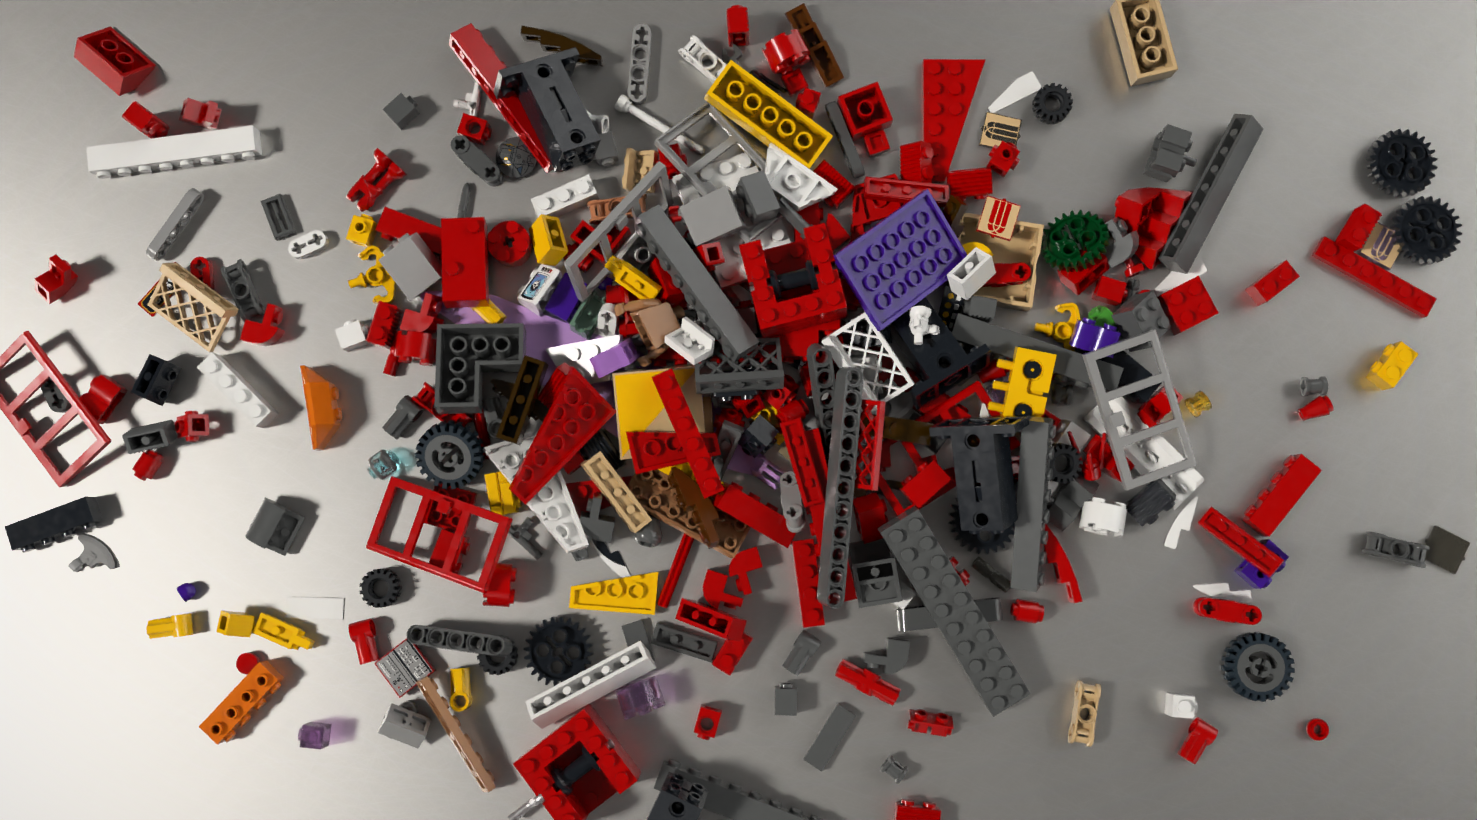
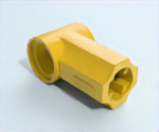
M490 299L489 307H470L487 324H502L507 318Z
M192 613L171 616V618L149 620L146 626L149 638L194 635Z
M470 668L450 669V707L458 712L467 710L473 702L470 686ZM459 695L464 696L466 699L464 707L458 706L456 702Z

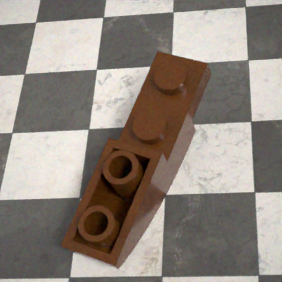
M676 466L672 467L668 476V482L671 488L676 490L678 506L682 507L685 513L693 510L692 518L695 524H699L701 529L700 537L703 544H707L708 549L716 547L720 540L714 528V525L719 520L715 507L709 498L704 499L699 485L691 477Z

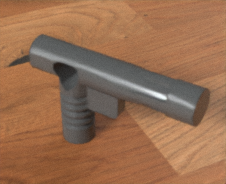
M527 517L519 528L515 529L511 525L508 534L538 560L543 553L529 542L532 534L527 529L534 522ZM515 532L520 533L519 538L514 535Z

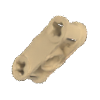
M1081 680L1076 682L1071 724L1068 730L1069 743H1084L1088 747L1093 745L1098 702L1101 695L1100 684H1085ZM1083 708H1087L1089 712L1086 719H1082L1080 716V711Z

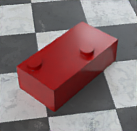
M484 217L441 219L442 302L446 308L489 307L488 233Z

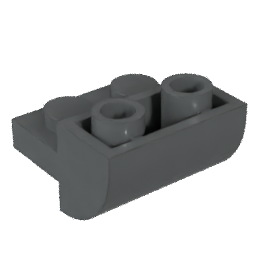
M265 497L245 537L264 549L268 548L285 556L305 516Z

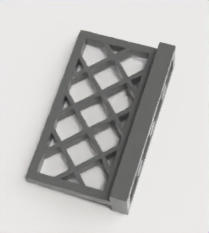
M780 337L758 338L759 343L755 350L749 356L745 355L742 357L745 360L739 366L731 361V358L719 352L722 350V346L718 341H715L713 356L695 365L696 394L784 389ZM766 345H776V350L771 354L763 350ZM758 353L766 357L761 364L753 359ZM715 355L723 360L717 367L709 362ZM772 361L778 366V370H768L765 366ZM748 363L756 367L754 371L750 372L742 368ZM726 364L735 369L731 373L721 371ZM705 365L713 370L710 374L700 375L699 373Z

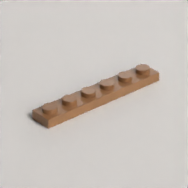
M428 676L422 677L416 681L417 686L482 791H492L496 788L493 783L495 781L494 776L489 770H485L482 765L484 761L478 752H474L470 746L472 745L470 737L466 733H462L459 728L461 726L460 721L455 715H451L448 710L450 707L449 703L443 696L440 697L438 694L436 682L432 678L429 679Z

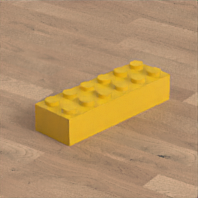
M732 60L729 61L704 97V100L769 147V144L773 143L809 169L833 137L832 134Z

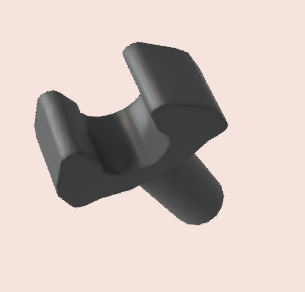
M733 44L735 55L730 57L727 55L726 49L723 48L722 61L729 63L732 60L740 66L741 49Z

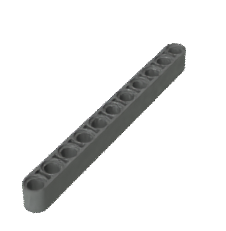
M857 367L840 368L836 374L817 590L818 601L832 609L841 607L845 598L864 381L863 372ZM851 372V374H852V379H851V381L849 382V380H848V374ZM849 394V396H850V401H849V403L847 404V402H846V397H847V395ZM847 416V418H848V423H847V425L845 426V424H844V419H845V417ZM846 439V445L843 448L842 441ZM842 461H844V467L841 470L840 464ZM840 483H842V489L839 492L838 486ZM840 505V511L837 514L836 509ZM838 527V530H839V531H838L837 535L835 536V535H834V531H835V529ZM836 549L837 553L835 557H832L833 551ZM835 571V575L833 579H831V573ZM833 593V597L831 601H829L828 598L830 594Z

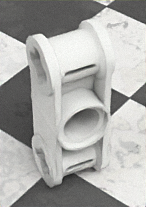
M694 35L690 37V41L684 48L678 50L679 54L687 62L696 67L712 83L716 81L727 65ZM708 59L713 62V65L706 67L702 62Z

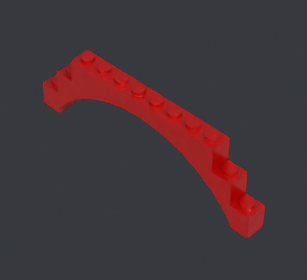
M840 279L847 311L852 312L857 311V308H862L846 280ZM606 285V303L614 305L623 303L621 285ZM624 313L619 318L625 317ZM841 319L770 337H780L782 363H794V360H802L803 363H808V347L814 343L820 344V334L826 337L841 328ZM634 323L627 324V336H634L639 333ZM766 345L763 350L771 354L776 350V345ZM671 347L656 359H651V363H654V366H666V363L687 365V362H689ZM820 351L816 354L815 359L820 358ZM758 353L753 359L760 361L761 364L766 357ZM715 355L709 362H717L719 365L723 360ZM740 358L737 360L738 364H741L745 359Z

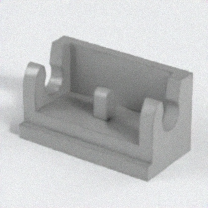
M391 703L378 733L418 749L427 735L432 719Z

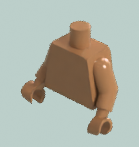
M657 298L630 301L628 304L623 302L614 306L616 316H620L625 311L631 312V318L646 349L650 350L647 355L637 358V361L643 367L648 366L652 362L651 359H656L667 351L670 346L664 343L665 335L681 328L678 319L685 316V312L680 305L671 308L669 302L662 303Z

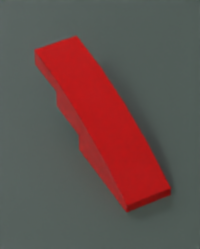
M1045 523V531H1048L1047 544H1044L1043 552L1047 553L1046 564L1053 563L1056 582L1066 584L1069 602H1083L1077 579L1068 557L1056 536Z

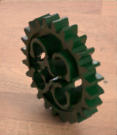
M1073 210L1070 212V216L1062 213V219L1055 217L1056 223H1048L1050 229H1043L1045 235L1042 236V256L1046 263H1050L1052 268L1057 266L1059 271L1065 267L1067 272L1071 268L1078 272L1079 266L1087 269V263L1095 265L1094 259L1101 260L1100 253H1106L1105 246L1110 245L1108 241L1110 238L1109 230L1103 218L1099 219L1097 214L1092 216L1090 211L1083 215L1082 210L1077 215L1074 214ZM1068 226L1072 238L1069 237L1066 231L1062 233L1061 230ZM1078 243L1083 251L1086 250L1085 246L1087 248L1088 252H1085L1083 257L1081 256L1079 248L1077 246Z

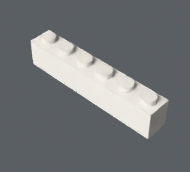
M640 640L525 701L531 720L543 729L656 669L649 650Z

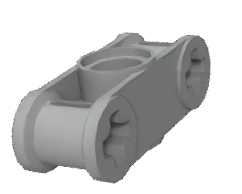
M788 471L780 477L781 505L788 530L798 533L806 527L805 508L793 471Z

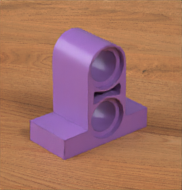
M629 337L619 344L591 357L589 361L598 378H601L631 364L640 355L632 339Z

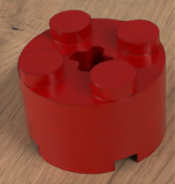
M792 29V34L789 35L783 32L775 36L765 44L766 49L762 48V53L774 74L781 73L784 76L792 72L794 67L804 65L811 60L809 57L810 52L797 29Z
M504 221L495 225L487 235L488 249L492 256L502 265L518 267L529 260L533 244L529 233L521 224L515 221ZM512 241L513 246L509 248L508 242Z
M397 331L394 357H397L400 363L411 364L412 360L420 361V365L432 366L436 362L437 336L436 339H433L430 333L407 331L406 335H402V331Z
M497 563L487 593H483V598H487V600L483 601V606L509 607L510 604H514L515 589H511V585L516 580L517 568L513 567V564Z

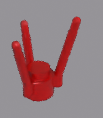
M1068 431L1067 434L1072 447L1078 450L1076 453H1080L1072 432ZM1106 433L1102 434L1099 461L1091 458V454L1087 453V459L1083 464H1079L1086 480L1094 481L1101 477V469L1104 468Z

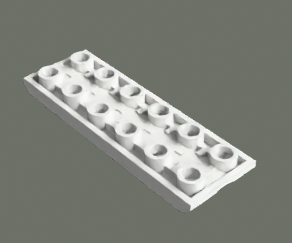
M1123 396L1109 401L1112 414L1122 411L1126 424L1117 427L1120 438L1149 428L1137 415L1138 411ZM1096 405L1083 419L1102 437L1106 430L1098 405ZM1161 434L1123 447L1125 456L1135 465L1133 470L1139 476L1185 460ZM1106 437V442L1110 445L1108 437ZM1193 467L1160 478L1176 494L1175 505L1172 507L1173 510L1204 481V478Z

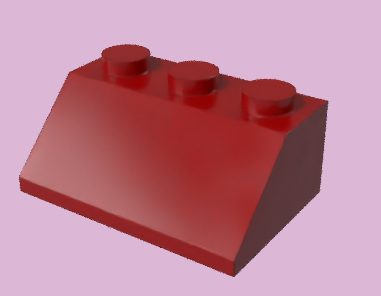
M111 26L77 38L74 58L119 96L136 90L155 69L156 65Z

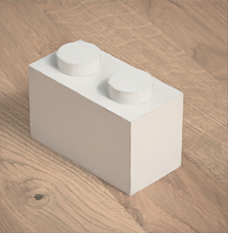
M975 247L947 274L951 291L968 300L996 273L993 258L991 255Z

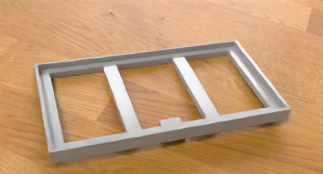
M708 102L662 134L654 142V145L702 196L717 190V188L709 180L703 183L695 174L736 143L757 164L761 171L765 172V158L718 109ZM710 114L730 137L688 167L667 144ZM735 190L732 193L735 200L737 201L739 198ZM778 212L775 218L762 221L752 230L748 231L744 228L736 233L746 243L752 242L783 216Z
M660 161L656 163L564 262L576 296L580 301L584 302L611 271L604 267L586 287L578 264L598 243L607 263L613 255L607 233L614 226H616L617 230L621 231L627 225L628 218L625 214L630 209L634 222H636L637 216L642 214L639 199L658 179L664 199L661 208L666 213L669 206H673L674 201L666 166Z
M1156 329L1082 354L1124 490L1136 488L1197 465ZM1150 341L1160 373L1105 392L1096 360ZM1163 382L1174 419L1120 438L1117 427L1126 424L1122 411L1112 414L1109 401ZM1177 428L1186 459L1132 478L1123 447Z

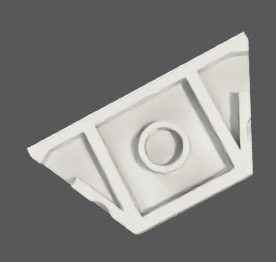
M773 143L769 144L765 174L776 197L779 199L783 197L792 208L799 211L836 193L837 188Z
M623 334L547 348L546 352L557 367L566 362L569 366H573L590 384L613 380L612 373L598 378L589 359L619 344L623 340Z

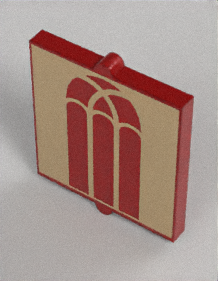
M987 195L976 231L991 235V238L997 237L1010 241L1021 205L1008 202L1005 198L1001 200Z

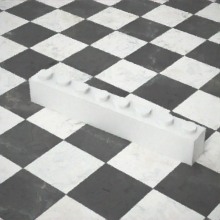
M253 125L86 147L88 171L101 179L110 178L111 175L116 174L129 176L131 172L151 173L154 169L167 171L177 166L190 168L193 167V164L200 163L202 165H212L215 161L234 162L238 158L252 160L255 159V156L262 155L260 131Z

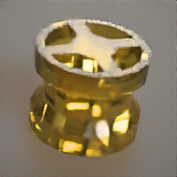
M1198 391L1193 398L1189 397L1184 401L1187 409L1194 417H1199L1202 411H1208L1212 408L1209 398L1202 391Z

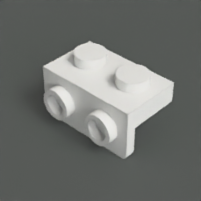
M688 317L682 318L681 328L665 335L664 343L691 364L696 365L713 356L715 338Z

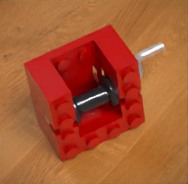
M825 223L803 228L804 240L763 250L761 240L739 245L763 338H770L847 318V304L838 274L840 271L834 263L835 259Z
M591 704L582 708L513 763L536 796L511 813L508 819L518 820L533 807L542 803L554 820H586L589 813L616 792L621 794L638 781L641 775L640 769Z

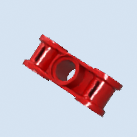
M1022 262L995 263L996 273L982 287H1004L1023 284L1030 277L1031 269L1026 263ZM1017 270L1024 274L1021 278L1019 274L1015 273Z
M424 382V387L421 391L412 397L416 403L428 410L440 421L447 423L449 420H454L455 424L460 421L463 422L462 426L465 427L468 422L473 420L466 413L440 415L434 407L435 388L427 382Z
M1200 597L1193 603V610L1197 615L1214 618L1219 621L1255 625L1262 618V612L1258 607L1242 604L1237 601ZM1203 605H1208L1209 609H1203ZM1246 612L1251 613V617H1247Z

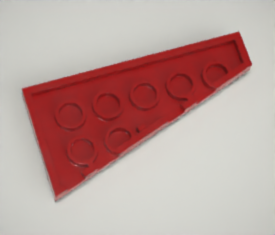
M923 59V141L930 143L933 149L931 167L934 175L932 183L945 182L947 177L946 171H949L986 59Z
M573 366L570 368L509 487V490L525 505L616 413V410Z

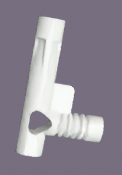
M476 80L473 94L466 93L465 101L454 99L453 104L456 108L470 110L469 115L475 117L478 116L482 88ZM473 104H476L475 109L471 107Z

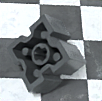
M1169 124L1166 125L1162 132L1160 131L1155 137L1151 155L1143 175L1167 183L1172 177L1175 178L1178 172H1182L1185 165L1194 167L1197 159L1184 155L1185 152H1189L1193 141L1190 140L1192 132Z

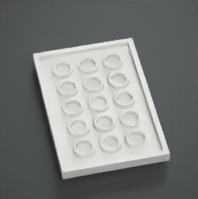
M742 153L709 164L695 175L703 183L709 180L717 189L726 185L733 192L736 190L740 177L757 173L759 170L756 163L746 153ZM682 174L673 176L672 180L683 205L702 197ZM738 199L736 203L746 224V229L750 231L759 223L752 224L750 217L748 218L745 214L742 199ZM781 219L753 240H761L763 250L791 243ZM735 232L716 241H720L725 263L715 266L716 270L712 271L721 290L748 281L739 245L746 242Z

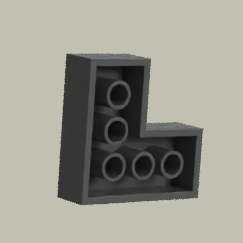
M524 323L437 324L434 407L439 414L482 413L483 372H519L524 355H526V329Z

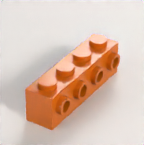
M267 660L259 662L202 722L199 728L217 745L223 742L228 743L237 734L235 730L240 725L243 727L252 718L250 714L255 709L258 711L267 702L265 698L270 693L273 695L282 686L280 682L285 677Z

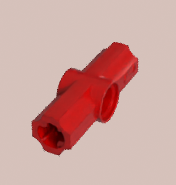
M844 659L840 662L835 673L836 677L854 685V688L869 696L873 695L892 706L901 691L900 688L881 679V676L866 668L862 669Z

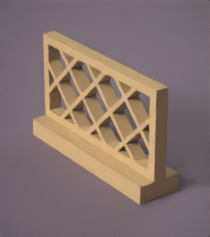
M177 262L162 263L159 269L162 275L149 300L148 306L208 352H213L230 317L236 316L239 309ZM168 278L172 281L174 290L168 291L166 285ZM185 290L188 293L190 302L183 303L181 291ZM175 293L177 305H171L169 294ZM160 296L164 298L165 308H161L156 304ZM201 302L204 305V314L199 315L196 303ZM185 305H191L192 317H187ZM173 308H179L181 319L177 320L174 317ZM212 314H217L222 318L218 326L214 325ZM206 316L209 328L202 329L200 317ZM194 319L197 331L193 332L190 330L188 320ZM210 331V343L205 341L203 332Z

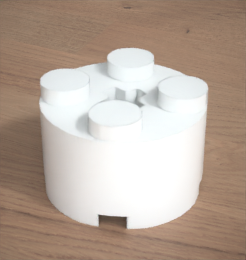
M1096 497L1084 502L1079 525L1080 529L1084 528V531L1106 536L1110 532H1114L1116 537L1123 536L1127 514L1126 504L1113 502L1112 505L1105 503V499Z

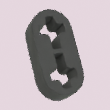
M49 378L41 386L45 399L52 411L66 413L72 405L56 384L53 385V388H49L51 381H53ZM59 399L64 400V402L61 404L62 407L57 406V404L59 403Z

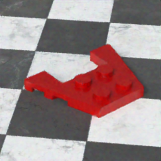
M895 173L881 177L899 180ZM864 183L855 185L849 244L866 232V225L882 221L905 203L864 199Z

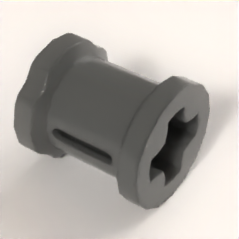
M1322 376L1319 379L1302 377L1299 384L1301 395L1308 396V394L1316 393L1326 395L1328 392L1326 377Z
M892 755L885 760L880 768V771L886 772L894 778L897 784L901 782L909 770L907 766L903 767L895 761Z

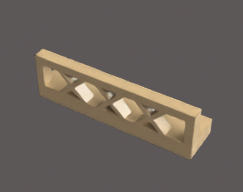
M601 451L580 464L631 532H638L652 521Z

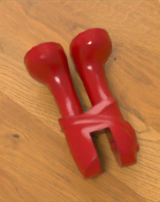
M378 148L373 153L376 160L374 166L365 176L362 175L346 195L349 201L354 202L363 193L365 194L357 203V208L361 212L369 210L375 204L376 199L383 194V191L397 179H403L407 175ZM388 168V171L379 182L373 185L372 183Z

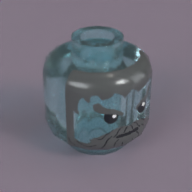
M382 449L368 459L370 467L367 470L374 479L378 477L385 481L399 471V464L401 462L392 450Z

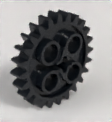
M1398 129L1394 132L1391 130L1386 135L1383 134L1378 138L1379 140L1372 143L1374 147L1368 150L1372 155L1366 158L1371 164L1367 165L1366 168L1372 169L1368 177H1375L1372 184L1379 182L1378 190L1386 188V195L1393 191L1394 197L1401 194L1404 198L1409 194L1411 196L1424 190L1425 186L1431 184L1429 179L1436 176L1431 171L1438 168L1432 165V163L1438 160V158L1431 157L1435 150L1428 149L1431 142L1423 143L1425 136L1418 139V132L1410 135L1409 129L1403 133L1401 129ZM1390 148L1395 151V155L1391 153ZM1411 152L1415 154L1416 159L1412 157ZM1387 168L1392 171V175L1388 173ZM1408 171L1412 173L1413 179L1409 177Z
M1421 196L1417 200L1414 198L1408 201L1409 203L1401 205L1402 209L1396 210L1398 216L1391 219L1396 224L1390 226V229L1395 230V233L1391 234L1390 237H1396L1397 239L1392 243L1393 245H1400L1397 252L1405 251L1404 259L1412 256V263L1419 260L1420 265L1426 262L1428 265H1431L1435 261L1438 263L1443 261V258L1450 257V252L1457 250L1454 245L1459 244L1461 241L1456 237L1462 235V232L1457 231V228L1461 227L1462 224L1455 222L1459 216H1452V213L1455 211L1454 208L1447 210L1449 203L1440 205V198L1433 201L1432 196L1426 199ZM1417 213L1421 215L1422 221L1418 219ZM1437 221L1441 223L1442 228L1438 227ZM1410 232L1414 234L1415 240L1410 237ZM1430 240L1433 241L1434 248L1430 245Z
M951 505L955 512L948 513V515L954 517V520L949 521L948 524L954 525L955 528L950 530V533L957 532L958 535L954 540L962 539L960 546L964 547L968 544L969 552L976 548V554H980L983 549L987 555L991 548L996 553L997 546L1002 549L1005 548L1004 541L1012 542L1008 536L1014 535V531L1011 529L1015 527V523L1005 529L1003 533H990L989 539L983 541L980 538V533L971 535L969 531H961L959 505Z
M553 616L551 617L550 624L544 619L543 627L536 624L537 632L532 630L529 632L533 638L525 640L530 646L523 648V650L529 652V655L525 656L524 659H530L531 661L526 666L527 668H534L531 675L540 674L538 681L546 678L545 685H548L552 680L554 686L559 684V681L563 682L580 673V671L586 670L585 664H592L588 656L594 655V652L588 651V648L594 644L587 643L591 635L584 636L583 633L586 631V627L579 630V621L572 625V618L564 622V617L560 616L557 622ZM557 630H562L565 633V640L563 642L556 640L555 633ZM546 636L551 638L557 648H563L561 653L571 662L572 666H568L562 655H555L556 648L547 641ZM541 644L549 648L547 656L539 653V646ZM570 647L578 648V658H572L569 655ZM554 661L562 663L563 669L561 672L553 670L552 664Z

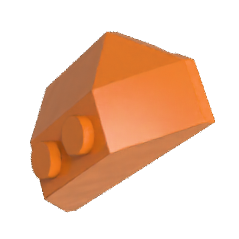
M302 365L300 369L313 450L321 451L324 450L341 426L342 411L338 408L337 404L339 391L325 377L312 368Z

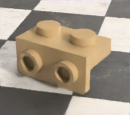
M633 148L626 149L624 157L625 168L622 177L623 189L630 192L656 165L659 152L656 150L636 151ZM656 182L646 191V193H655Z

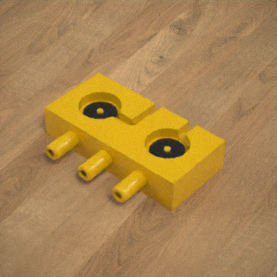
M1015 346L1012 361L998 359L997 367L1009 369L1010 374L1008 383L997 380L993 381V389L1006 392L1003 404L989 401L988 410L1001 412L1000 417H1041L1042 414L1044 415L1047 397L1043 396V392L1049 393L1057 355Z

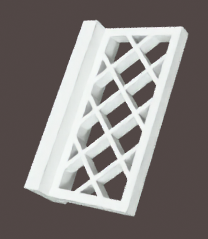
M865 312L838 330L830 333L821 341L825 348L831 352L832 358L839 369L842 367L861 366L862 372L864 367L876 370L874 381L864 378L862 399L887 402L915 384L882 333L877 331ZM863 318L870 325L868 333L856 331L857 322ZM842 332L852 333L850 345L841 343L837 335ZM855 334L867 337L865 348L853 346ZM870 337L880 340L882 343L881 351L868 349ZM852 349L864 352L862 363L852 360L850 357ZM867 352L879 355L877 366L865 364ZM882 356L892 358L894 361L893 369L880 367ZM879 371L892 373L889 384L877 382ZM851 372L848 374V380H849V382H850L851 379H852V374H851ZM894 374L903 375L908 383L902 387L892 385ZM876 385L888 388L887 396L881 400L874 393ZM877 405L874 406L871 413L877 410Z

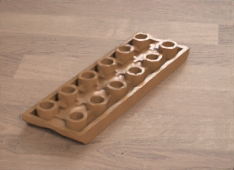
M659 470L640 474L635 473L627 487L644 510L655 518L703 543L700 537L701 529L699 524H695L692 518L693 510L685 513L683 508L678 506L676 490L671 488L668 482L669 475ZM715 507L719 520L714 525L720 541L712 549L729 558H735L751 527Z

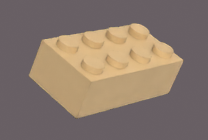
M1115 0L1110 7V12L1130 86L1172 77L1178 70L1160 1Z

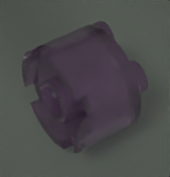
M656 676L648 677L616 689V696L625 720L637 716L636 712L641 716L652 712L651 707L657 709L666 705Z

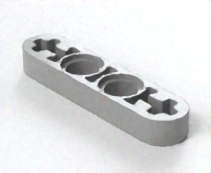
M646 24L636 25L632 34L628 97L635 105L643 104L647 98L652 33L650 27ZM641 30H644L645 34H647L644 35V44H640V36L638 35L641 33ZM641 49L646 51L645 58L637 59L635 57L636 51ZM640 69L645 72L642 79L634 78L633 74L636 70ZM636 84L640 85V94H643L639 96V99H635L634 95H632L636 93Z
M192 188L184 195L148 246L146 254L149 257L159 261L165 256L202 204L204 194Z

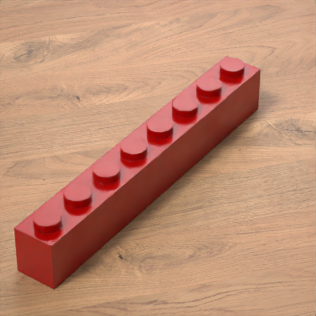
M472 23L451 33L449 46L545 172L549 173L554 170L517 94L515 93L509 98L502 97L497 99L493 92L498 71L507 68L506 64L498 59L493 47L485 42L482 33L475 29Z
M817 427L805 430V434L824 498H826L828 467L819 428ZM825 502L805 507L807 515L811 514L813 520L812 523H809L811 535H816L818 544H814L816 557L821 555ZM837 527V528L835 529V531H834V535H835V536L837 535V533H838V531H839V530H838V527ZM836 549L833 551L832 557H835ZM849 560L847 564L844 602L857 599ZM835 571L831 573V579H833ZM833 593L830 594L828 599H832Z

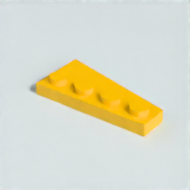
M659 572L571 586L569 608L655 615Z

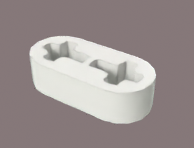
M315 230L291 241L288 251L296 259H305L326 249L329 239L323 232ZM317 236L323 238L320 240V245L313 243L316 241L315 237ZM297 245L304 247L301 249L302 253L300 254L295 252Z
M612 303L603 304L598 314L597 332L603 338L615 336L619 328L620 316L615 315V305Z

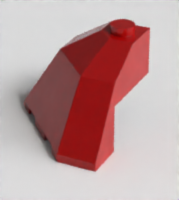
M1146 187L1129 189L1117 197L1115 201V217L1124 220L1128 227V234L1137 231L1139 246L1135 254L1149 269H1153L1161 263L1158 257L1193 192Z

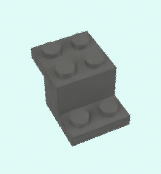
M882 538L866 544L863 541L849 543L859 608L902 601L895 557L885 540Z

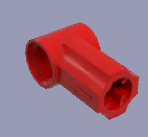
M370 618L349 624V635L355 643L360 664L379 660L375 642L376 628L373 620Z
M1199 717L1195 718L1188 729L1189 735L1177 753L1193 764L1197 763L1206 746L1212 744L1218 734L1217 728Z

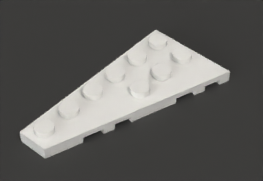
M538 431L524 435L521 446L503 441L483 448V451L510 484ZM559 470L527 505L566 553L569 554L587 548L589 543L562 473Z

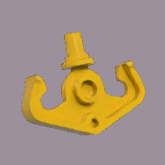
M374 245L369 246L359 253L358 256L364 261L374 254L376 255V265L369 268L365 276L361 272L358 278L348 280L350 288L360 285L366 288L368 287L367 284L374 287L384 286L388 292L387 296L381 297L377 295L374 297L373 303L378 304L379 301L392 304L396 296V282L378 261L384 254L378 247Z
M1075 303L1059 304L1055 306L1057 312L1070 311L1071 316L1068 322H1058L1054 326L1053 322L1046 324L1036 323L1034 331L1044 332L1046 337L1052 335L1055 341L1063 343L1065 349L1075 351L1076 347L1071 346L1069 343L1077 319L1081 320L1078 306Z

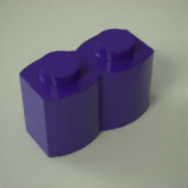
M1083 317V320L1077 319L1069 344L1079 349L1093 351L1118 342L1121 333L1116 331L1117 327L1107 323H1104V326L1095 325V320Z

